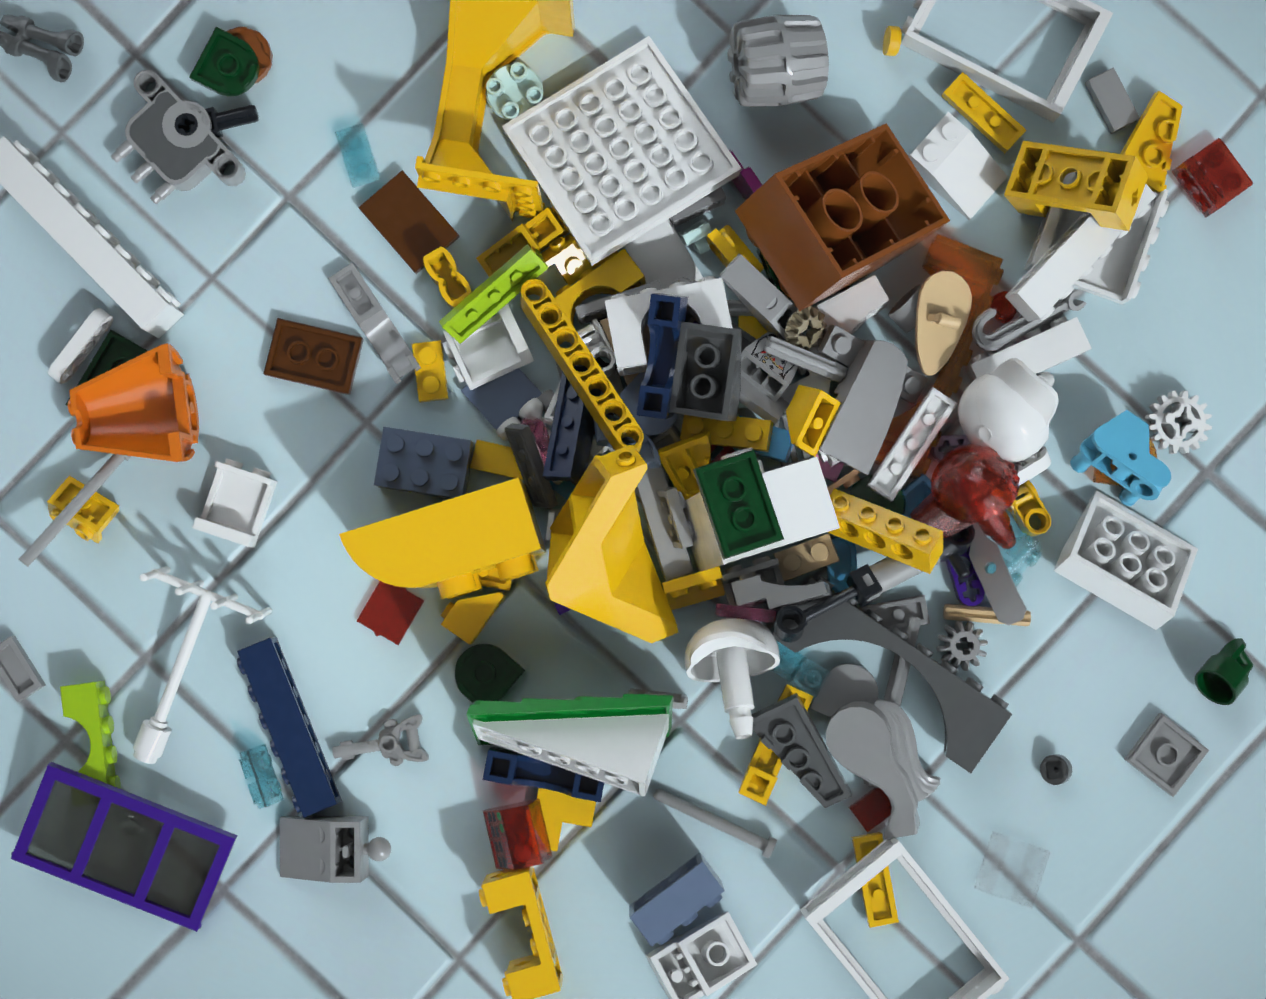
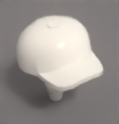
M1010 358L991 373L977 377L963 392L957 408L960 425L973 447L981 453L1005 462L1025 460L1038 452L1049 438V423L1056 412L1059 402L1058 393L1052 388L1055 382L1054 376L1046 371L1036 375L1018 358Z
M725 618L711 622L699 629L687 644L685 651L686 673L689 678L695 681L720 682L724 711L729 713V723L735 738L747 739L752 737L753 717L751 710L754 709V700L750 677L766 673L779 665L780 655L777 641L771 631L757 621Z

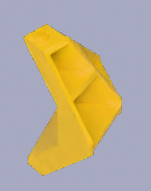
M629 445L602 456L595 455L550 527L551 538L545 585L551 601L649 643H654L679 632L676 620L644 541L635 496V489L648 469L647 463L635 447Z

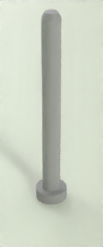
M656 789L653 795L655 800L762 850V856L766 858L771 856L775 848L777 839L771 836L767 840L662 789Z

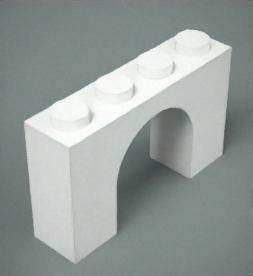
M707 276L699 279L696 283L686 284L685 282H677L671 284L666 289L646 288L641 290L640 294L630 296L628 294H616L610 300H605L619 377L646 372L647 360L643 344V332L648 323L650 298L653 293L688 297L686 312L692 315L698 324L732 328L722 277Z

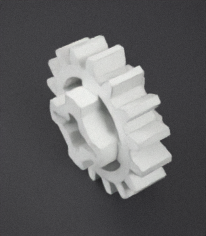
M1171 391L1168 393V398L1165 395L1159 396L1157 398L1159 404L1153 403L1149 406L1154 412L1145 416V419L1151 421L1149 431L1154 433L1149 440L1151 442L1159 440V450L1169 447V454H1175L1178 450L1181 454L1189 453V447L1192 450L1200 448L1198 441H1207L1208 437L1203 432L1212 429V426L1206 424V420L1211 418L1212 415L1204 414L1203 410L1207 407V404L1198 405V395L1188 398V391H1182L1179 395L1176 391ZM1170 404H1174L1171 407L1170 413H1163ZM1175 418H1178V422L1182 423V427H1179V424L1175 422ZM1187 432H1194L1188 440L1183 441L1186 438Z

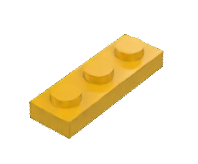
M963 72L941 95L1004 154L1027 131Z
M684 415L680 440L709 430L711 433V445L739 449L752 447L756 451L769 452L774 423L771 420L738 416L736 421H722Z
M881 832L851 837L856 863L884 841ZM887 866L861 887L869 928L899 922L889 867Z

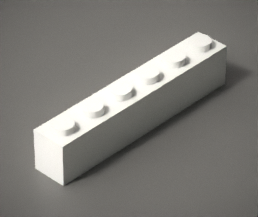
M1145 184L1133 220L1146 214L1151 208L1149 203L1156 197L1147 184ZM1084 212L1005 295L1006 299L1028 322L1046 319L1054 312V304L1059 299L1063 300L1074 290L1072 285L1078 279L1081 280L1086 277L1094 268L1092 264L1097 259L1106 256L1113 248L1111 244L1116 239L1122 238L1129 231L1101 227L1091 213Z

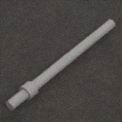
M113 454L18 560L29 567L124 460L128 461L131 456Z

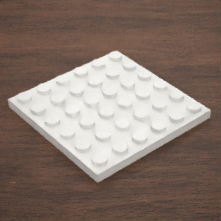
M650 36L502 125L506 136L535 180L538 181L544 194L592 266L733 180L742 171L736 159Z

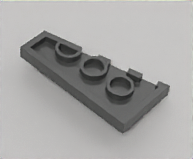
M797 693L751 714L753 717V731L761 738V742L781 759V763L800 779L801 784L824 808L852 796L848 784Z

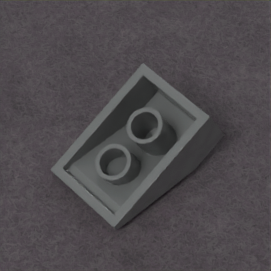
M681 322L669 408L670 413L722 421L737 420L741 392V329Z

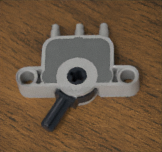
M142 70L137 73L133 82L134 88L145 99L147 104L128 121L125 128L127 140L116 149L111 158L115 162H119L135 149L146 160L135 170L131 179L138 183L155 170L166 181L150 198L155 204L164 200L175 189L179 191L193 189L212 171L228 186H238L245 179V168L218 138L223 137L222 130L259 121L255 105L218 113L214 107L205 109L196 102L182 101L151 70ZM156 82V86L152 91H145L148 84ZM228 165H235V171L231 175L225 176L224 169Z

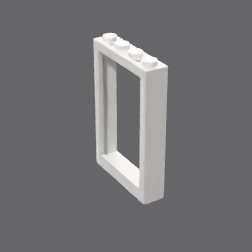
M936 0L916 1L913 7L918 9L914 18L908 16L901 29V33L905 34L901 44L958 74L965 73L973 82L1054 123L1064 110L1113 13L1089 0H1036L1084 25L1046 100L918 35Z
M897 838L884 840L800 909L805 919L869 998L887 999L823 919L897 859L984 967L982 971L948 999H986L990 995L1000 992L1005 982L1009 980V977Z

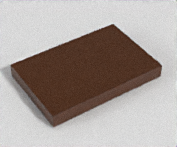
M403 170L358 207L415 274L425 267L423 262L425 255L440 246L447 249L460 238L459 234Z
M277 318L263 374L350 395L364 339Z

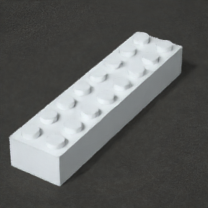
M3 136L0 139V184L142 330L157 338H161L184 315L178 309L181 303L170 292H166L159 286L161 284L159 280L139 265L141 262L130 251H126L120 245L121 242L109 230H106L99 224L101 221L90 210H86L80 204L81 201L69 189H66L59 183L60 179L48 168L46 169L40 163L41 160L29 148H26L18 140L12 143Z

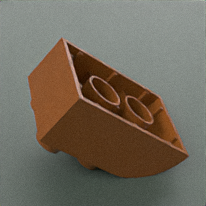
M887 123L775 173L735 210V213L746 228L749 240L755 247L759 248L778 277L781 290L792 299L799 311L878 270L919 244L950 221Z

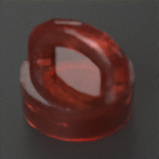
M1008 291L997 293L988 304V309L992 308L997 311L993 318L1003 324L1011 321L1017 312V309L1005 297Z

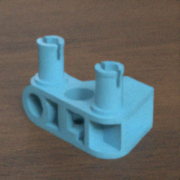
M1128 410L1098 427L1081 443L1080 452L1073 456L1070 461L1072 469L1078 473L1085 472L1092 465L1123 486L1124 489L1120 491L1119 499L1126 506L1134 505L1140 498L1144 500L1157 499L1162 489L1171 481L1169 468L1149 452V424ZM1111 463L1117 467L1113 471L1111 469Z

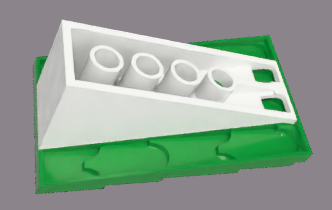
M624 694L622 698L579 696L574 698V700L522 698L521 702L475 701L473 704H470L466 716L478 745H497L645 797L665 738L669 736L672 728L673 696Z

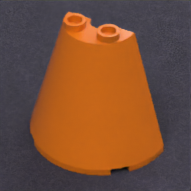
M168 343L161 344L69 390L68 410L71 416H76L77 420L76 427L71 431L72 441L76 445V449L173 462H184L193 457L195 451L191 449V446L198 443L199 437L197 401L189 373L185 374L181 370L179 365L183 364V360L172 345Z

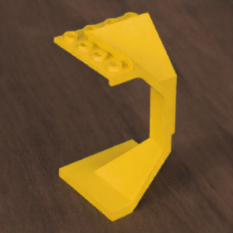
M450 0L447 57L434 135L425 160L422 156H417L415 169L419 175L417 188L498 200L512 222L515 211L519 212V215L522 217L534 218L544 210L545 203L542 202L538 181L495 175L489 170L479 155V144L487 103L486 83L495 70L501 66L511 64L542 36L557 34L573 37L575 29L573 0Z

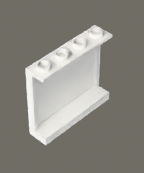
M1072 172L1066 175L1063 184L1073 183L1077 178V173ZM1164 189L1160 193L1154 192L1156 197L1149 203L1151 207L1149 211L1142 217L1133 220L1131 230L1111 244L1112 250L1103 258L1097 259L1092 264L1093 270L1083 279H1078L1072 285L1074 288L1122 305L1137 296L1141 286V282H1138L1140 272L1145 271L1150 260V255L1147 254L1150 244L1153 245L1160 231V228L1156 226L1159 218H1162L1168 209L1169 201L1166 198L1169 190ZM1049 206L1046 218L1043 217L1024 270L1029 271L1084 212Z

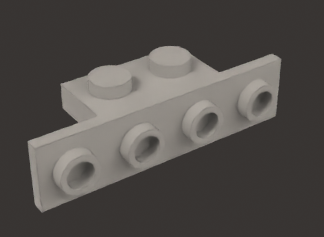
M660 465V468L647 469L636 488L664 580L669 581L693 572L686 548L694 545L692 540L694 529L691 522L686 520L683 511L686 504L682 493L677 491L676 487L667 486L662 466Z

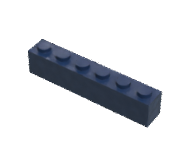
M270 637L238 650L239 658H237V665L243 675L246 674L250 682L248 686L249 695L253 702H258L261 710L259 720L265 730H269L272 738L270 747L274 756L279 757L283 765L281 775L286 785L290 784L293 790L292 802L295 810L298 813L301 812L303 818L338 804L342 801L277 637Z

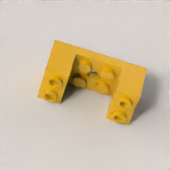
M1023 141L1004 196L1021 214L1046 218L1049 206L1088 212L1092 214L1101 227L1129 231L1148 175L1136 156ZM1072 172L1077 173V178L1073 183L1063 184L1066 175Z
M533 862L487 874L481 884L482 889H479L482 907L487 906L489 914L524 905V909H522L525 926H531L532 929L530 946L533 955L511 960L507 971L504 972L505 978H502L506 996H511L512 999H534L561 991L563 974Z

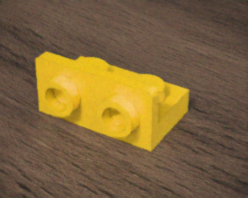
M730 225L724 226L719 231L715 228L707 235L706 240L710 249L725 267L738 254H741L759 272L763 271V265Z
M70 475L47 501L49 516L52 520L61 513L85 486ZM95 492L66 525L73 528L75 533L86 541L91 539L99 543L102 540L101 532L120 511L119 505Z
M719 566L661 583L671 610L725 595L721 582L723 577Z

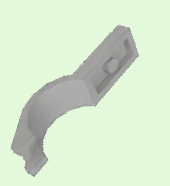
M353 263L328 278L358 326L382 359L387 371L396 384L401 382V377L413 369L416 371L421 369L404 339Z

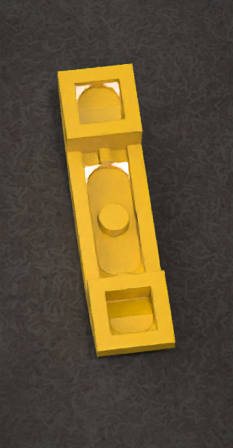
M786 684L777 702L797 693L805 709L808 711L814 696ZM761 738L752 755L738 793L766 806L778 779L776 777L782 763L781 759L761 742Z

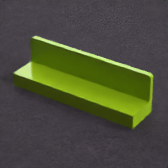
M528 244L524 246L439 320L441 327L460 344L517 296L521 292L524 282L536 279L549 268L537 249L533 250Z

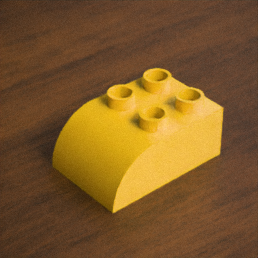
M519 477L339 534L352 560L370 576L386 584L398 587H438L441 599H452L481 590L482 586L478 573L497 568L500 581H509L539 571L535 556L547 552L527 488Z

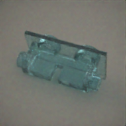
M1026 533L1018 536L1006 550V553L1013 560L1009 562L1003 557L1016 587L1023 579L1022 573L1028 566L1033 567L1042 555L1040 552L1042 550L1040 541L1036 540L1032 545L1031 543L1034 540ZM996 565L990 569V574L996 571Z
M266 744L240 752L241 759H239L245 779L254 776L256 782L248 784L253 805L257 804L258 809L284 800L281 785L277 780L272 765V758L268 753Z

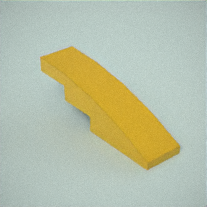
M547 207L526 224L521 223L476 259L490 277L527 244L533 250L537 249L539 252H542L549 247L552 241L568 234L569 230L554 207Z

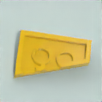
M1161 91L1153 94L1120 153L1137 157L1148 175L1147 186L1156 193L1162 192L1167 187L1165 180L1167 171L1171 167L1172 159H1170L1172 145L1177 137L1183 108L1181 104Z

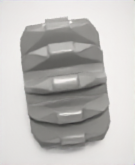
M955 621V630L950 625H946L944 629L948 636L939 634L937 637L939 640L945 641L944 645L936 647V650L939 652L946 651L941 661L945 660L948 662L951 660V665L955 668L961 665L964 671L969 670V661L972 665L979 666L980 662L976 656L986 657L987 655L985 651L979 650L980 646L988 644L987 640H978L983 634V630L976 629L973 631L974 623L967 622L964 627L962 621ZM960 638L968 643V647L963 648L964 653L956 648V643H961L959 641Z

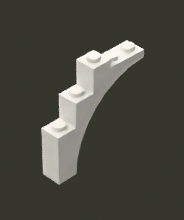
M873 275L818 304L815 308L825 315L823 321L827 324V327L822 330L823 335L825 336L830 324L836 325L853 335L869 318L887 307L889 298L876 275ZM819 338L817 341L818 347H811L809 351L832 360L817 351L823 338ZM798 366L797 371L801 376L805 374L806 377L788 386L780 397L790 404L798 385L820 389L829 395L831 379ZM785 410L784 413H783V416H784V417L787 416V415H786V410ZM818 450L817 454L823 463L827 461L830 467L840 463L837 459Z

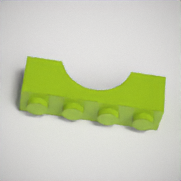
M105 680L60 686L63 716L80 723L87 731L90 739L91 748L88 760L77 772L121 789L120 778L115 774L114 765L117 762V749L112 745L111 734L114 732V721L108 712L111 693L109 687L105 685ZM71 787L73 806L99 803L101 799Z

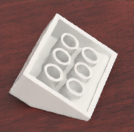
M1096 490L1065 543L1054 571L1157 630L1175 616L1198 548Z

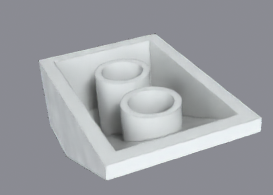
M949 112L909 156L925 183L968 220L976 214L1008 177L973 133Z

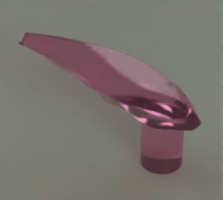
M523 418L521 424L529 425L531 432L534 433L536 444L539 447L545 466L550 439L545 424L538 418L535 421Z

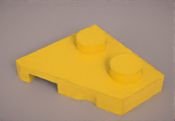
M709 430L658 450L661 464L674 487L682 493L684 500L700 492L693 469L711 463V433Z

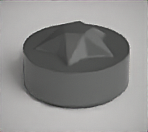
M1050 755L1043 759L1040 765V773L1047 783L1059 785L1070 779L1072 765L1063 755Z

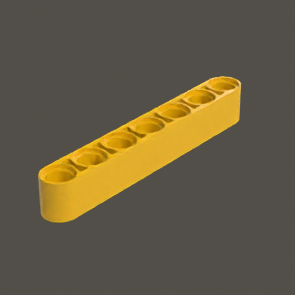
M527 280L521 287L520 306L613 449L616 451L629 446L624 444L621 439L630 437L636 441V444L633 446L639 453L644 434L637 421L548 287L541 280ZM534 294L538 295L540 299L531 300L527 296ZM552 318L556 322L553 324H547L543 321V319ZM562 341H567L572 346L568 348H563L559 346L558 343ZM577 365H583L588 370L585 372L576 371L574 367ZM592 389H599L604 394L601 396H594L589 391ZM615 413L620 419L611 421L605 415Z

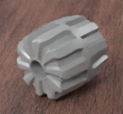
M773 15L741 21L733 25L729 34L730 48L728 49V61L732 63V71L729 76L730 82L734 83L733 94L736 100H739L740 105L745 107L785 106L818 99L823 95L828 81L829 56L826 36L818 17L811 15Z

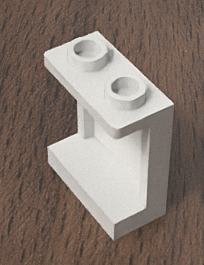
M508 303L498 311V315L490 318L461 344L446 330L443 331L447 341L442 343L449 359L454 357L458 364L453 367L460 383L466 381L470 390L534 361Z
M226 458L225 463L216 461L214 467H217V471L200 518H195L192 528L255 548L278 481L269 479L270 472L255 467L252 473L242 470L243 464Z

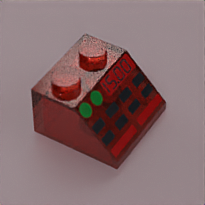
M539 798L483 810L496 869L515 870L541 865L553 857Z

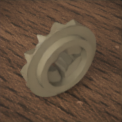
M812 306L802 311L796 310L786 324L784 332L785 341L808 351L811 347H818L817 341L819 338L824 337L822 330L827 327V324L823 321L825 315ZM808 325H809V326H811L812 328H811V330H808V331L806 332V336H805V335H803L802 333H803V331H806V330H807Z

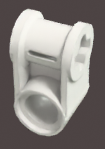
M594 319L590 325L577 331L595 360L598 357H606L610 360V364L607 367L601 368L605 375L609 377L615 370V354L607 341L601 325L597 319Z

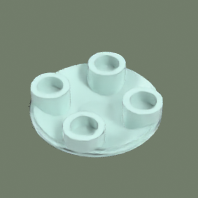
M521 62L501 66L493 72L486 83V98L490 108L496 115L508 121L543 101L544 91L539 76Z

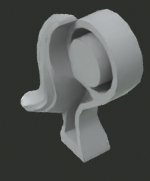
M877 699L874 705L866 701H853L841 706L832 716L826 730V745L831 755L851 773L881 788L890 799L892 810L884 834L885 840L917 834L920 826L917 811L918 802L928 797L940 785V777L931 776L922 768L918 757L914 729L909 717L897 703Z

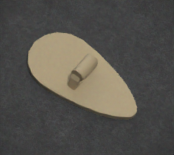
M939 271L930 275L923 282L918 294L915 348L921 371L927 376L935 375L949 360L960 340L971 310L972 295L969 285L962 276L953 271Z

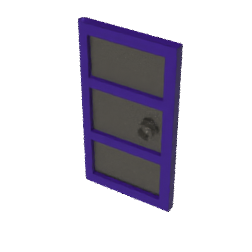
M50 762L15 849L11 853V859L197 932L202 926L201 922L238 835Z

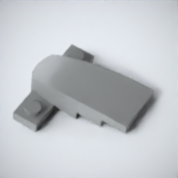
M830 324L817 351L844 365L848 370L846 371V377L838 384L834 391L838 395L836 400L841 402L819 450L868 475L884 442L899 398L908 403L916 404L928 378L907 367L908 359L894 344L882 340H861L840 327Z

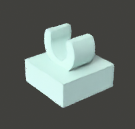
M701 220L678 232L683 244L686 246L692 244L696 253L699 252L701 255L710 250L709 244L705 239L712 232L709 222Z

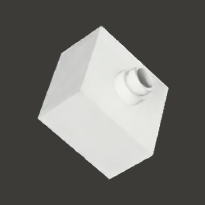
M746 448L722 456L721 460L751 451L753 448ZM818 457L768 472L764 471L761 460H757L784 540L724 560L701 493L699 492L685 500L686 507L683 511L686 520L691 522L694 529V537H692L694 545L691 546L698 572L839 529L840 526Z

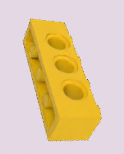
M833 489L830 498L840 528L828 533L928 574L931 573L943 553L942 530L838 489Z

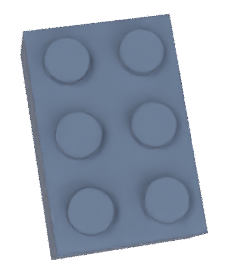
M383 427L374 485L380 488L450 499L467 493L474 443L466 439Z
M699 852L629 905V917L651 947L657 942L659 945H662L674 935L673 930L682 924L685 927L692 923L698 917L696 912L704 906L711 908L723 898L721 893L725 890L720 878Z

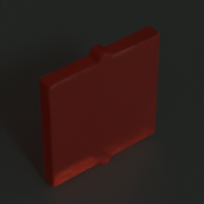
M379 581L357 622L373 630L375 636L381 635L399 645L425 600L407 591L406 587L393 586Z

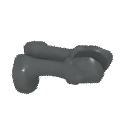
M3 15L0 24L17 33L16 36H12L0 31V46L5 50V53L15 57L24 54L36 58L47 66L53 80L65 82L70 77L72 71V63L68 56L58 51L40 47L29 41L32 39L39 40L57 47L68 55L78 56L84 45L83 34L73 29L52 32L35 26L34 21L28 17Z

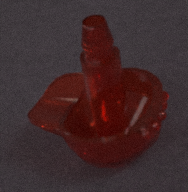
M972 444L956 447L944 455L936 466L931 478L932 493L911 512V519L942 530L943 539L958 533L972 524L978 523L982 531L1003 549L1012 548L1016 544V538L1010 524V517L1005 510L1012 505L1019 492L1020 478L1017 475V470L1014 469V463L1003 460L995 450L989 447Z

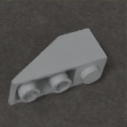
M738 254L719 276L722 277L723 281L767 332H773L785 341L784 332L786 324L791 315L798 309L747 259Z

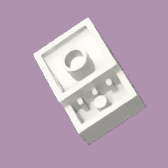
M728 911L686 931L645 955L668 999H699L704 995L709 996L757 965Z

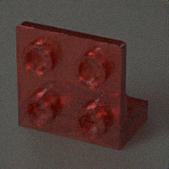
M1220 138L1171 171L1205 218L1253 185L1252 180Z

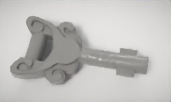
M420 714L403 720L400 724H398L397 720L389 719L384 724L385 729L380 731L378 740L353 743L352 740L340 742V746L332 748L334 758L342 757V760L354 759L355 755L381 751L384 758H390V763L393 766H399L403 763L404 759L415 762L427 761L429 755L423 748H420L417 729L422 723L423 717ZM406 730L409 750H404L399 741L401 732Z

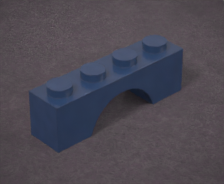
M663 293L651 294L647 323L650 331V350L645 376L640 385L637 407L638 416L668 419L674 416V413L669 412L681 322H685L688 303V297Z
M490 747L488 750L482 779L507 785H523L553 790L571 797L601 802L604 783L511 750Z

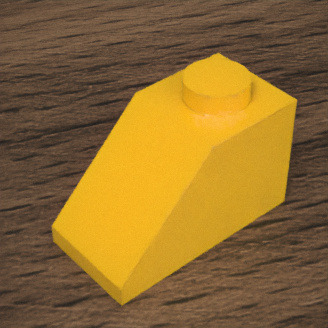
M798 385L786 410L791 444L815 457L841 402L820 389Z
M498 592L460 599L455 604L450 602L441 614V617L444 618L441 625L471 645L506 595Z

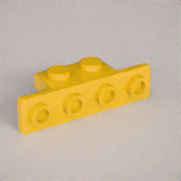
M571 233L566 237L562 236L550 243L549 248L541 253L548 267L554 264L564 281L569 285L578 281L580 275L589 268L595 269L604 263L601 260L592 266Z

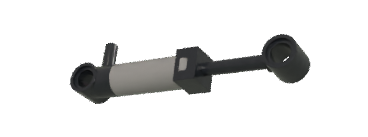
M957 518L951 520L946 527L941 529L943 531V553L936 565L948 559L959 578H965L969 575L970 571L960 555L968 551L975 537V529L969 521ZM959 533L964 537L965 541H956L952 538L951 534ZM889 557L871 566L866 564L849 573L846 581L849 586L848 588L803 611L792 605L780 609L776 615L775 634L784 642H795L801 638L805 626L808 625V621L854 597L860 606L863 607L878 599L881 593L923 571ZM786 619H792L797 623L798 627L787 629L782 622Z

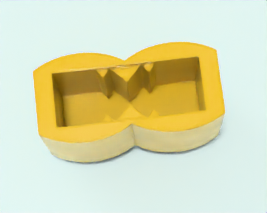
M440 246L423 257L424 266L434 283L439 286L443 299L451 309L473 292L465 277L459 273L452 255L444 247Z

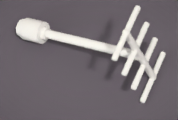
M168 566L140 575V580L146 581L156 578L178 587L175 589L176 595L190 592L200 597L155 716L151 717L150 720H143L133 746L135 750L133 756L139 761L150 764L156 763L157 759L162 756L170 736L171 728L167 726L166 718L209 605L213 610L225 606L248 616L245 619L247 624L262 620L272 612L270 607L259 611L236 602L238 595L235 593L224 597L202 588L204 586L203 580L189 583L168 574L171 570Z

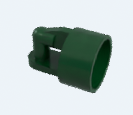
M1242 638L1228 642L1218 654L1212 655L1195 675L1194 680L1198 690L1203 696L1216 704H1232L1248 685V675L1253 669V663L1244 650L1246 643Z

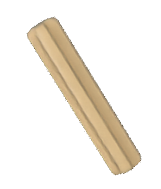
M945 604L943 607V618L946 620L1004 624L998 621L992 607ZM1026 610L1024 618L1012 625L1029 626L1031 612Z

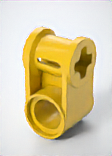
M1029 480L1001 496L1004 506L1012 514L1020 530L1025 535L1037 536L1045 533L1050 528V514ZM1021 494H1024V496L1021 497L1020 499H1018V500L1015 499L1016 497L1020 496ZM1031 515L1038 516L1041 521V526L1038 530L1033 529L1029 524Z

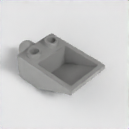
M368 816L280 817V877L329 883H361L369 876V857L374 861H383L391 853V845L387 839L376 837L369 842ZM350 828H354V836L350 834ZM351 856H354V866L350 863Z

